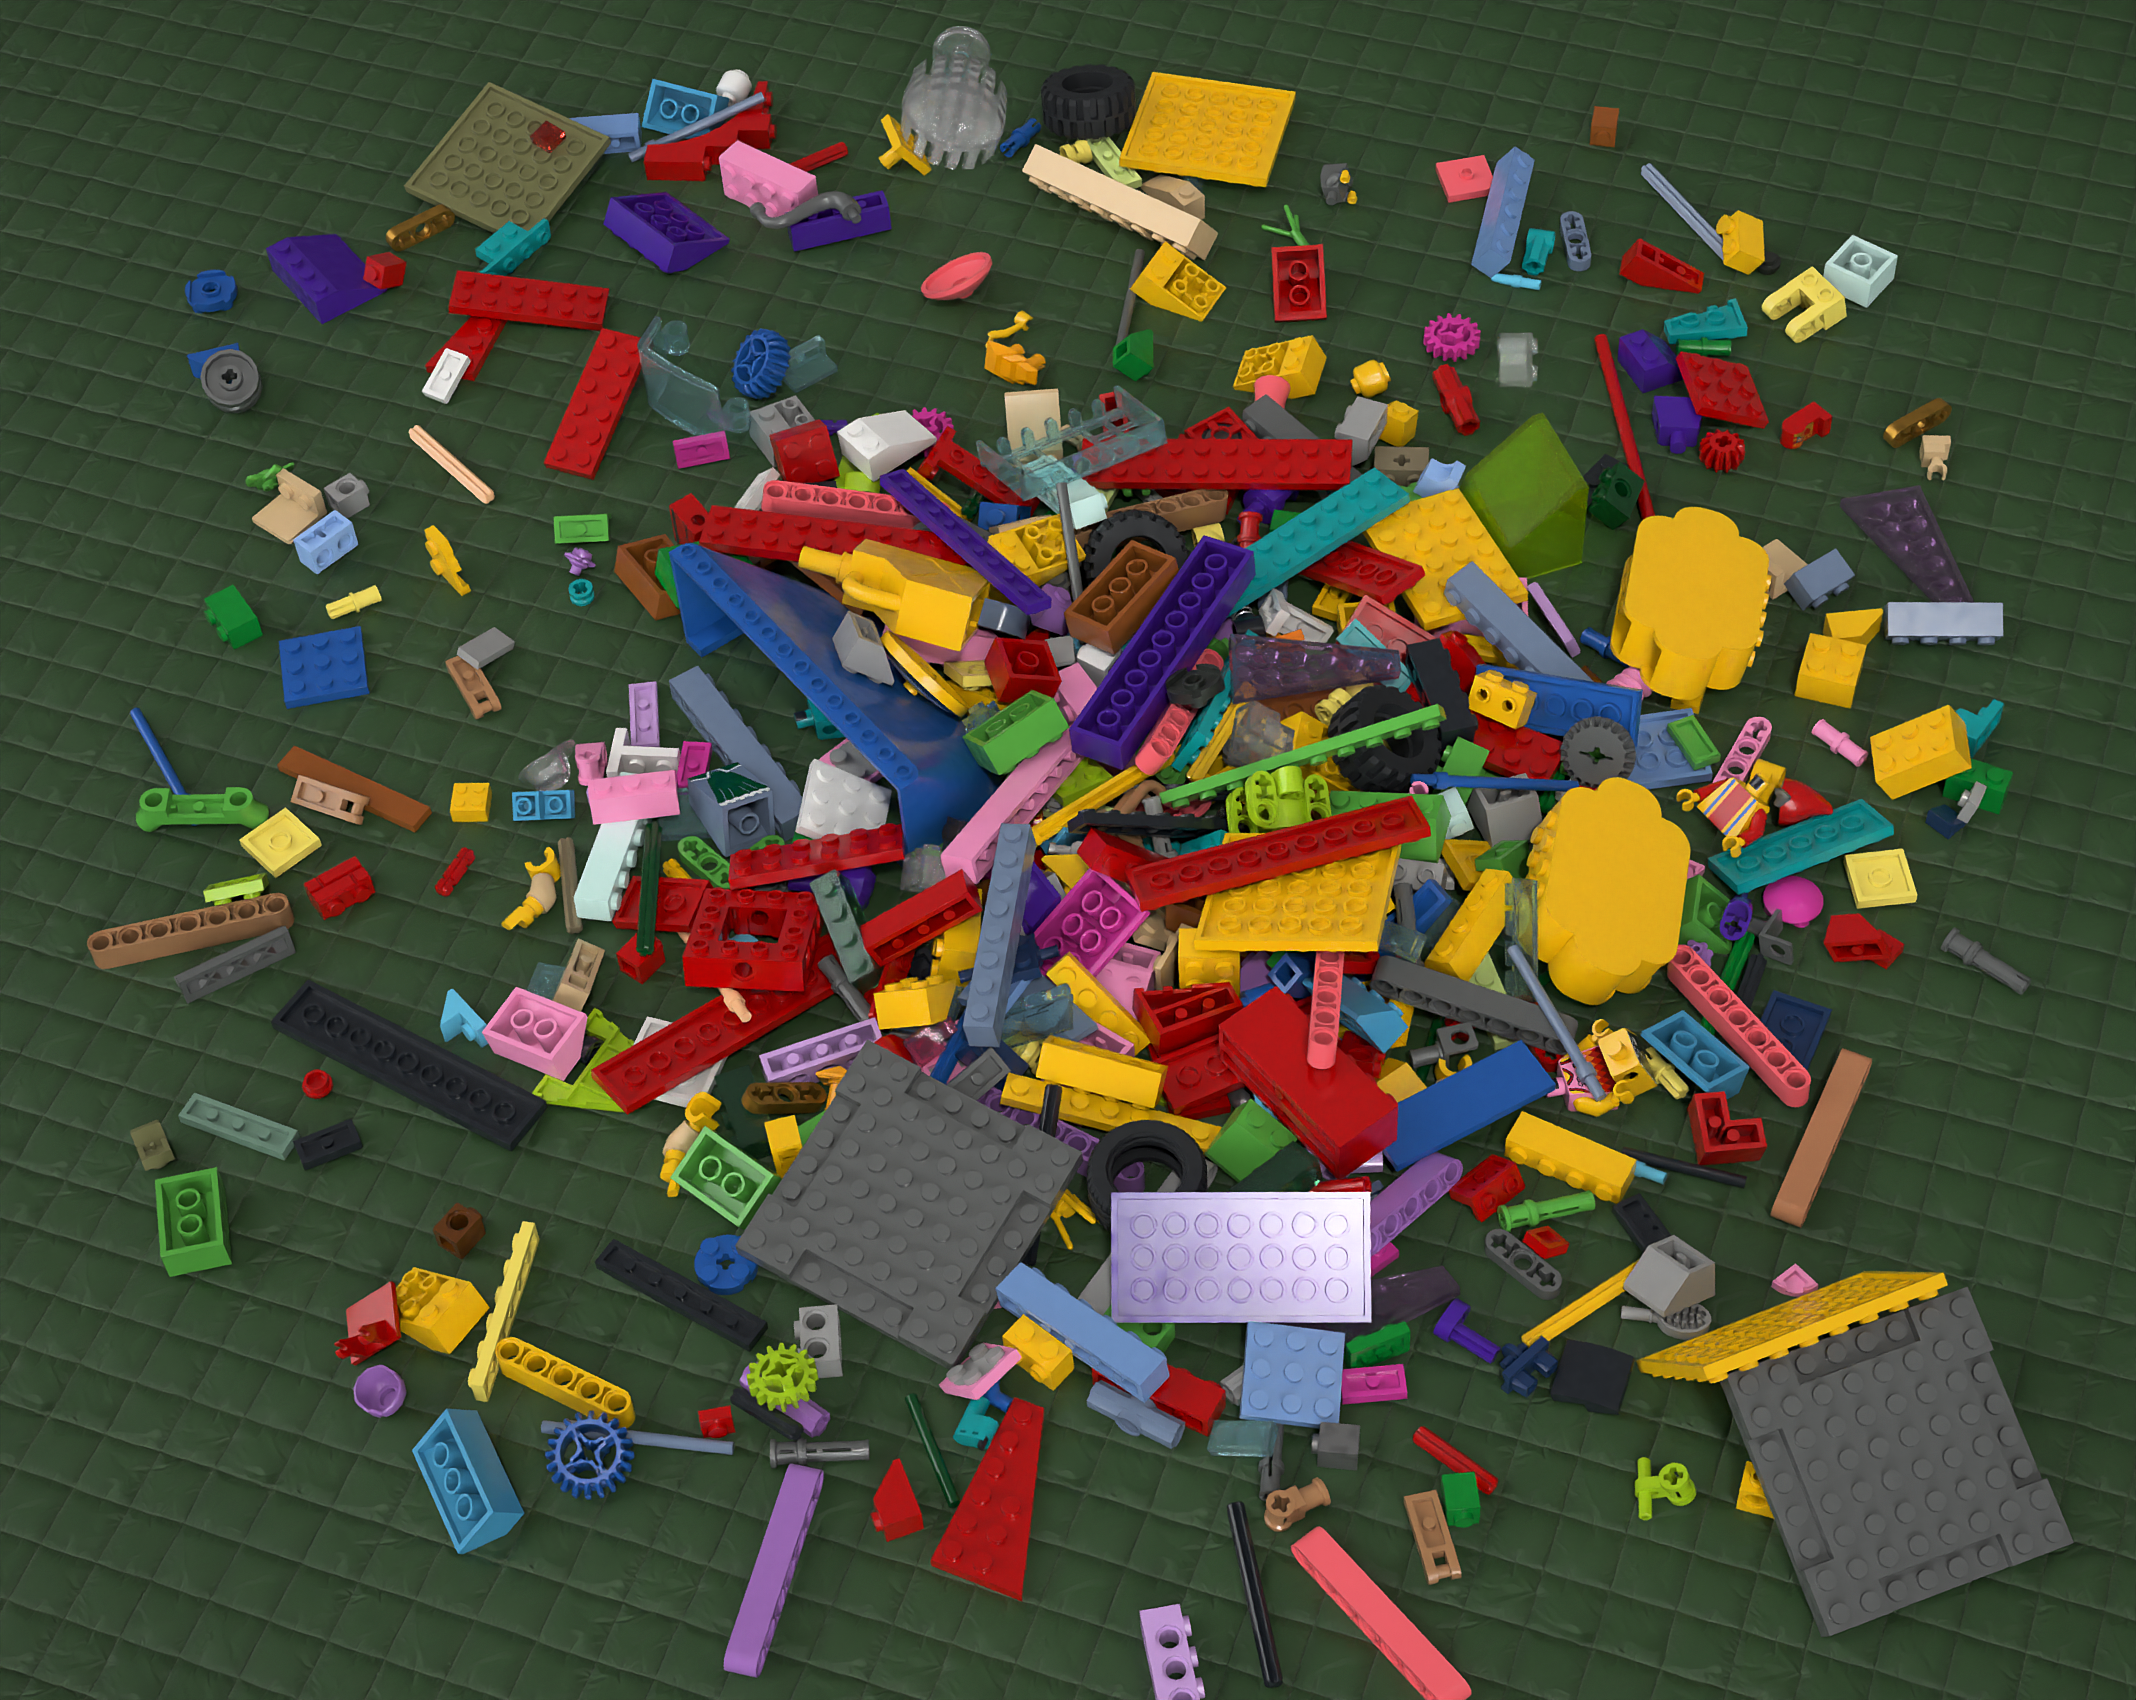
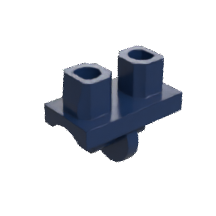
M1541 1336L1529 1348L1523 1342L1517 1347L1511 1343H1506L1502 1347L1501 1351L1504 1359L1499 1364L1504 1369L1502 1376L1505 1382L1501 1385V1389L1505 1393L1509 1394L1512 1390H1515L1527 1398L1534 1392L1538 1384V1380L1531 1375L1535 1369L1545 1378L1550 1377L1557 1370L1558 1360L1548 1351V1340Z

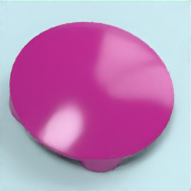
M1786 876L1776 882L1769 883L1763 894L1764 912L1771 917L1776 909L1782 910L1783 922L1793 924L1798 928L1808 926L1809 922L1815 919L1823 908L1824 901L1820 889L1813 882L1799 876Z

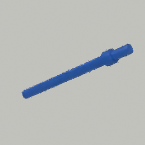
M140 708L132 709L130 715L174 795H191L186 793Z
M1447 772L1411 774L1410 778L1411 784L1421 781L1427 786H1432L1433 789L1446 790L1447 787L1567 792L1572 788L1579 787V782L1575 780L1448 775Z

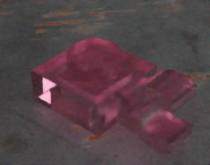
M947 1016V1019L939 1022L933 1030L929 1025L922 1026L903 1041V1045L919 1065L923 1067L946 1050L942 1041L958 1030L956 1028L957 1025L950 1016Z

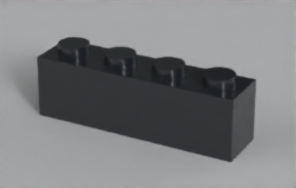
M1440 638L1408 644L1406 647L1405 665L1423 708L1439 704L1445 711L1447 720L1439 722L1440 726L1437 727L1439 732L1437 739L1441 741V750L1446 749L1447 745L1453 747L1457 737L1473 743L1475 731L1478 730V720L1476 715L1471 714L1469 710L1467 693L1461 691L1457 670H1453L1451 667L1449 650L1447 648L1444 649Z

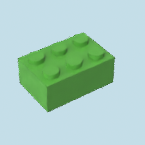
M1031 690L962 738L979 766L997 775H1004L1013 771L1016 768V764L1024 758L1028 759L1035 756L1040 751L1039 748L1046 743L1060 739L1063 736L1062 732L1070 727L1054 698Z
M704 1126L670 1177L743 1230L747 1228L768 1193L772 1195L783 1179L725 1136Z
M217 1167L156 1179L155 1190L160 1256L169 1277L232 1264L226 1190Z

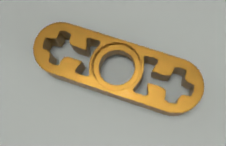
M439 204L392 227L386 234V242L393 250L403 251L451 227L455 221V215L449 208ZM425 223L423 230L416 232V228L420 224Z
M1936 398L1891 423L1886 428L1883 439L1892 447L1898 448L1943 423L1949 417L1952 407L1942 398Z
M814 1082L752 1083L747 1087L741 1101L744 1108L754 1114L815 1113L821 1109L827 1098V1093L822 1086ZM778 1094L786 1095L791 1102L783 1101L779 1098Z

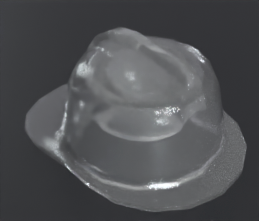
M572 739L566 740L544 756L531 762L519 774V781L531 783L538 791H553L561 788L570 778L571 769L567 757L573 751L575 741Z

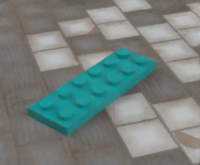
M1248 629L1224 660L1221 675L1224 679L1225 689L1208 699V703L1204 707L1199 708L1171 764L1178 771L1181 772L1187 763L1192 765L1201 752L1198 748L1206 747L1214 735L1211 729L1215 730L1223 717L1219 712L1223 713L1232 698L1228 695L1231 696L1240 683L1236 678H1241L1248 667L1245 661L1248 662L1256 651V647L1253 644L1258 635Z
M1859 799L1833 809L1831 815H1818L1761 837L1747 847H1741V855L1737 858L1731 856L1730 850L1709 857L1708 867L1734 892L1740 895L1768 883L1776 882L1791 874L1802 872L1804 869L1819 863L1827 862L1837 856L1853 852L1860 847L1879 842L1886 837L1894 835L1893 824L1863 799Z

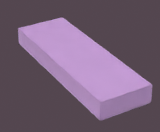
M1533 582L1528 585L1527 588L1532 598L1571 657L1573 658L1578 655L1581 650L1575 638L1539 584Z
M657 682L629 684L631 746L660 747Z

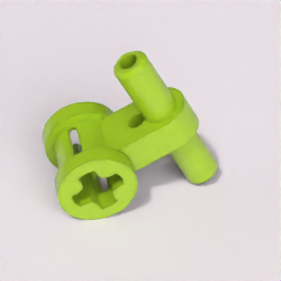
M1641 1457L1637 1460L1638 1479L1635 1480V1496L1638 1498L1640 1519L1650 1520L1652 1518V1499L1667 1497L1676 1506H1684L1694 1500L1696 1487L1684 1465L1670 1463L1661 1469L1659 1476L1651 1477V1460L1647 1457Z

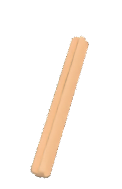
M415 425L414 428H410V438L485 504L494 500V491L421 426Z

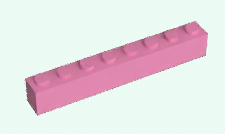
M1069 728L1062 732L1063 736L1060 739L1040 747V751L1035 756L1028 759L1024 758L940 855L941 863L944 867L946 878L963 869L973 883L978 884L994 864L1001 823L1029 824L1060 785L1084 759L1085 756L1072 752Z

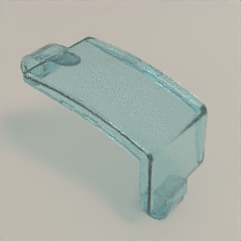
M655 316L637 344L650 407L670 422L695 436L725 430L735 433L749 430L751 427V416L746 399L742 397L732 398L721 408L719 389L716 386L667 361V353L683 355L689 351L690 341L687 325L682 321L674 320L667 323L662 329L661 318Z

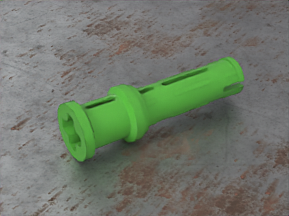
M1590 1190L1539 1202L1527 1199L1523 1201V1204L1506 1207L1504 1204L1499 1205L1497 1215L1501 1229L1511 1232L1512 1228L1521 1226L1535 1227L1539 1224V1221L1595 1210V1200Z

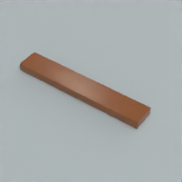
M295 745L277 764L279 771L296 779L298 775H303L370 797L368 806H364V810L414 833L432 814L429 806Z

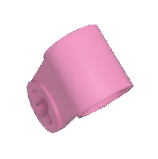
M605 742L576 744L575 760L579 770V784L588 786V780L604 778L605 768L607 767Z

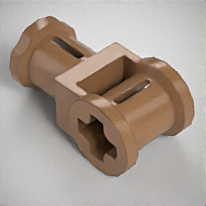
M1316 1477L1312 1479L1311 1484L1300 1489L1295 1485L1286 1490H1276L1270 1493L1266 1499V1510L1264 1513L1266 1526L1275 1532H1283L1288 1530L1293 1523L1305 1518L1307 1511L1320 1505L1325 1507L1330 1505L1331 1499L1324 1482Z

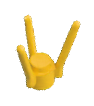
M1066 1189L1050 1217L1054 1220L1067 1248L1072 1250L1073 1244L1060 1217L1069 1218L1075 1212H1078L1091 1224H1095L1096 1221L1099 1223V1221L1095 1218L1090 1207Z

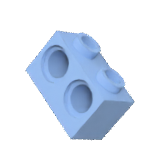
M336 510L293 539L300 562L316 574H319L359 545L352 522Z

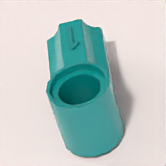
M1529 228L1526 252L1522 264V269L1527 271L1528 275L1537 276L1539 273L1544 272L1548 255L1553 252L1555 231Z

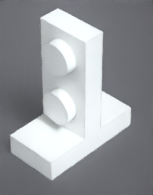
M1275 588L1272 589L1258 610L1267 633L1276 636L1278 632L1286 634L1302 629L1305 640H1302L1301 644L1314 651H1321L1334 632L1332 626L1286 602L1283 593Z
M616 728L606 769L607 778L620 776L621 772L641 774L676 770L677 773L681 756L679 748L631 746L627 728Z

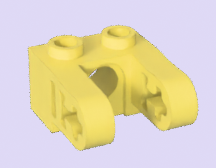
M1813 266L1768 296L1762 304V311L1772 320L1780 318L1798 305L1803 309H1807L1793 318L1786 326L1785 333L1795 343L1804 341L1822 328L1827 330L1847 317L1845 297Z

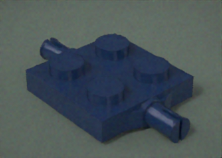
M1034 933L1026 936L1020 935L1011 984L1022 979L1027 981L1042 977L1041 967L1043 961L1061 957L1058 945L1040 949ZM974 967L958 971L961 983L972 980Z

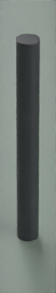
M1625 1146L1622 1149V1154L1646 1163V1165L1745 1188L1747 1176Z

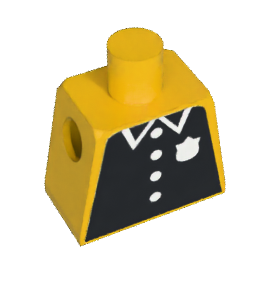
M1622 1028L1598 1040L1612 1078L1616 1083L1620 1080L1628 1081L1633 1087L1630 1092L1634 1097L1658 1086L1640 1040L1635 1033L1627 1028ZM1636 1072L1637 1075L1634 1078L1630 1079V1073Z

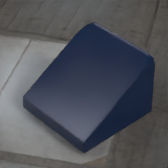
M1946 804L1931 808L1928 811L1925 822L1947 839L1951 838L1967 824L1957 819L1958 813Z

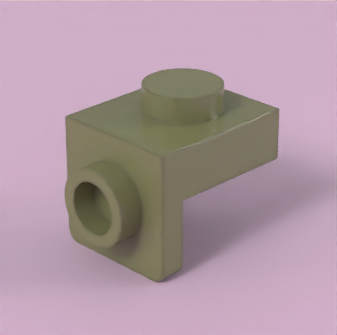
M154 1120L130 1131L145 1171L160 1169L166 1166L168 1162L175 1160L159 1120Z

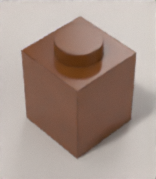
M1594 106L1590 145L1615 147L1619 108Z

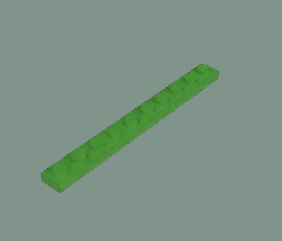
M1435 704L1159 794L1163 805L1172 807L1173 810L1183 809L1190 806V801L1199 798L1200 801L1211 800L1217 797L1218 792L1227 790L1230 793L1238 787H1244L1246 780L1257 771L1262 770L1271 774L1277 769L1286 766L1299 767L1309 763L1310 766L1321 765L1328 761V757L1337 754L1338 757H1346L1354 754L1356 748L1365 745L1366 748H1374L1382 745L1383 740L1394 737V739L1406 738L1412 735L1411 731L1415 729L1431 730L1440 726L1439 722L1447 720L1444 708L1439 704Z

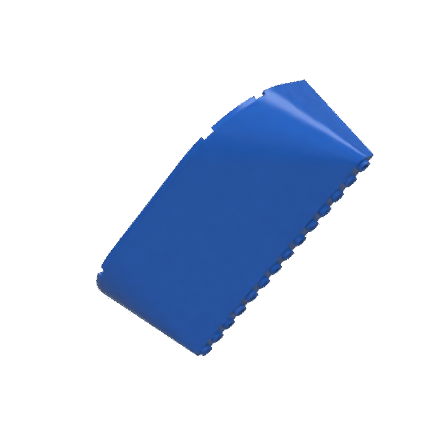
M694 543L682 544L669 552L686 642L701 658L743 633L754 642L895 787L898 793L905 844V859L896 862L911 877L917 875L913 862L961 831L1005 779V774L997 775L979 766L962 738L976 728L968 715L965 714L961 718L936 706L920 693L914 696L904 687L903 684L906 680L890 659H888L895 681L892 686L883 682L881 684L875 683L862 673L857 672L854 674L845 670L842 667L832 638L850 610L828 592ZM877 615L865 617L874 622L879 637H881L885 623Z

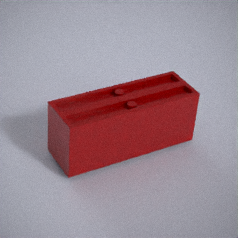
M1275 986L1218 1025L1220 1060L1337 1179L1345 1178L1397 1140V1101L1391 1094H1385L1378 1087L1376 1080L1371 1074L1364 1073L1357 1066L1352 1055L1347 1052L1344 1053L1337 1046L1336 1060L1332 1067L1318 1069L1308 1063L1310 1014H1304L1297 1007L1295 1000L1290 994H1284Z

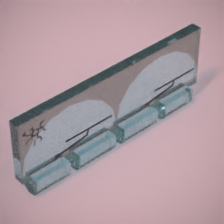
M1512 878V883H1505V905H1512V910L1505 911V935H1512V940L1505 941V965L1512 966V970L1505 971V992L1512 993V997L1524 1001L1537 1002L1507 952L1509 947L1517 944L1538 978L1537 880Z
M1065 983L1025 996V998H1018L1007 1014H1005L1001 1040L1010 1048L1047 1038L1049 1035L1072 1030L1073 994H1071L1070 986Z

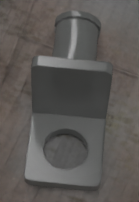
M1776 909L1767 921L1752 917L1747 932H1752L1755 937L1759 938L1760 954L1791 965L1794 962L1792 943L1777 938L1783 930L1782 910ZM1772 945L1780 946L1785 951V954H1779L1774 951Z
M1470 1022L1436 1029L1434 1045L1408 1050L1411 1066L1415 1069L1434 1064L1440 1058L1446 1060L1445 1064L1449 1069V1055L1478 1049V1041ZM1463 1032L1468 1035L1469 1040L1465 1044L1458 1045L1451 1040V1037L1454 1033Z

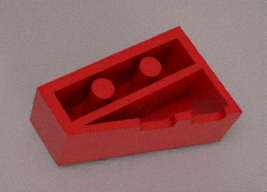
M1230 982L1192 984L1191 988L1173 989L1172 986H1163L1162 990L1144 991V988H1134L1132 1006L1134 1014L1158 1055L1218 1034V1025L1243 1009V1004Z

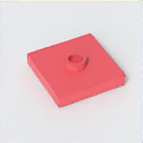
M1484 155L1436 163L1435 170L1448 203L1489 195L1493 175Z

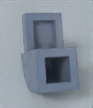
M985 598L977 625L983 629L1002 633L1009 638L1025 639L1031 617L1016 606Z

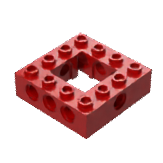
M719 887L705 888L682 956L685 986L804 992L824 924L822 893H811L808 891L782 892L780 890L754 891L751 889L730 890ZM731 929H734L737 935H769L779 939L777 943H766L763 941L738 942L729 940V933Z

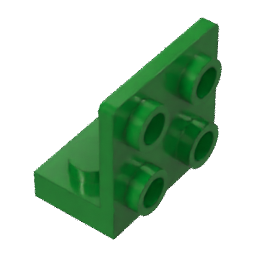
M1382 1297L1371 1300V1322H1325L1328 1331L1345 1333L1343 1360L1348 1369L1369 1367L1410 1351L1411 1331L1405 1321L1396 1323Z

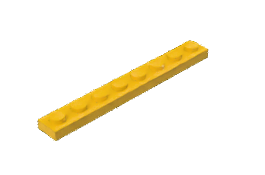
M1008 1073L1000 1104L1041 1114L1045 1086L1047 1084L1044 1081ZM1061 1086L1062 1096L1058 1119L1109 1132L1118 1126L1133 1121H1163L1164 1123L1175 1125L1188 1133L1199 1144L1203 1155L1222 1128L1153 1109H1137L1130 1103L1122 1101L1111 1102L1105 1100L1103 1096L1091 1093H1078L1071 1088Z

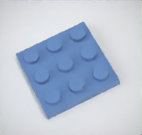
M1692 708L1640 715L1638 744L1635 747L1636 761L1634 769L1627 780L1637 783L1646 789L1712 781L1713 773L1711 766L1709 765L1694 771L1667 731L1668 723L1694 715Z
M1248 1321L1239 1419L1320 1429L1321 1422L1339 1423L1345 1333Z

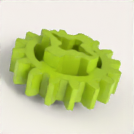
M780 1343L778 1350L775 1351L771 1346H768V1354L765 1356L760 1353L756 1354L757 1363L749 1364L750 1374H747L750 1394L752 1397L756 1396L758 1405L761 1406L767 1402L770 1411L776 1405H780L782 1412H786L787 1405L792 1404L797 1409L799 1408L798 1400L802 1399L806 1402L810 1400L808 1391L816 1392L815 1381L819 1380L814 1358H809L806 1349L798 1353L796 1344H793L788 1350L785 1349L783 1343Z

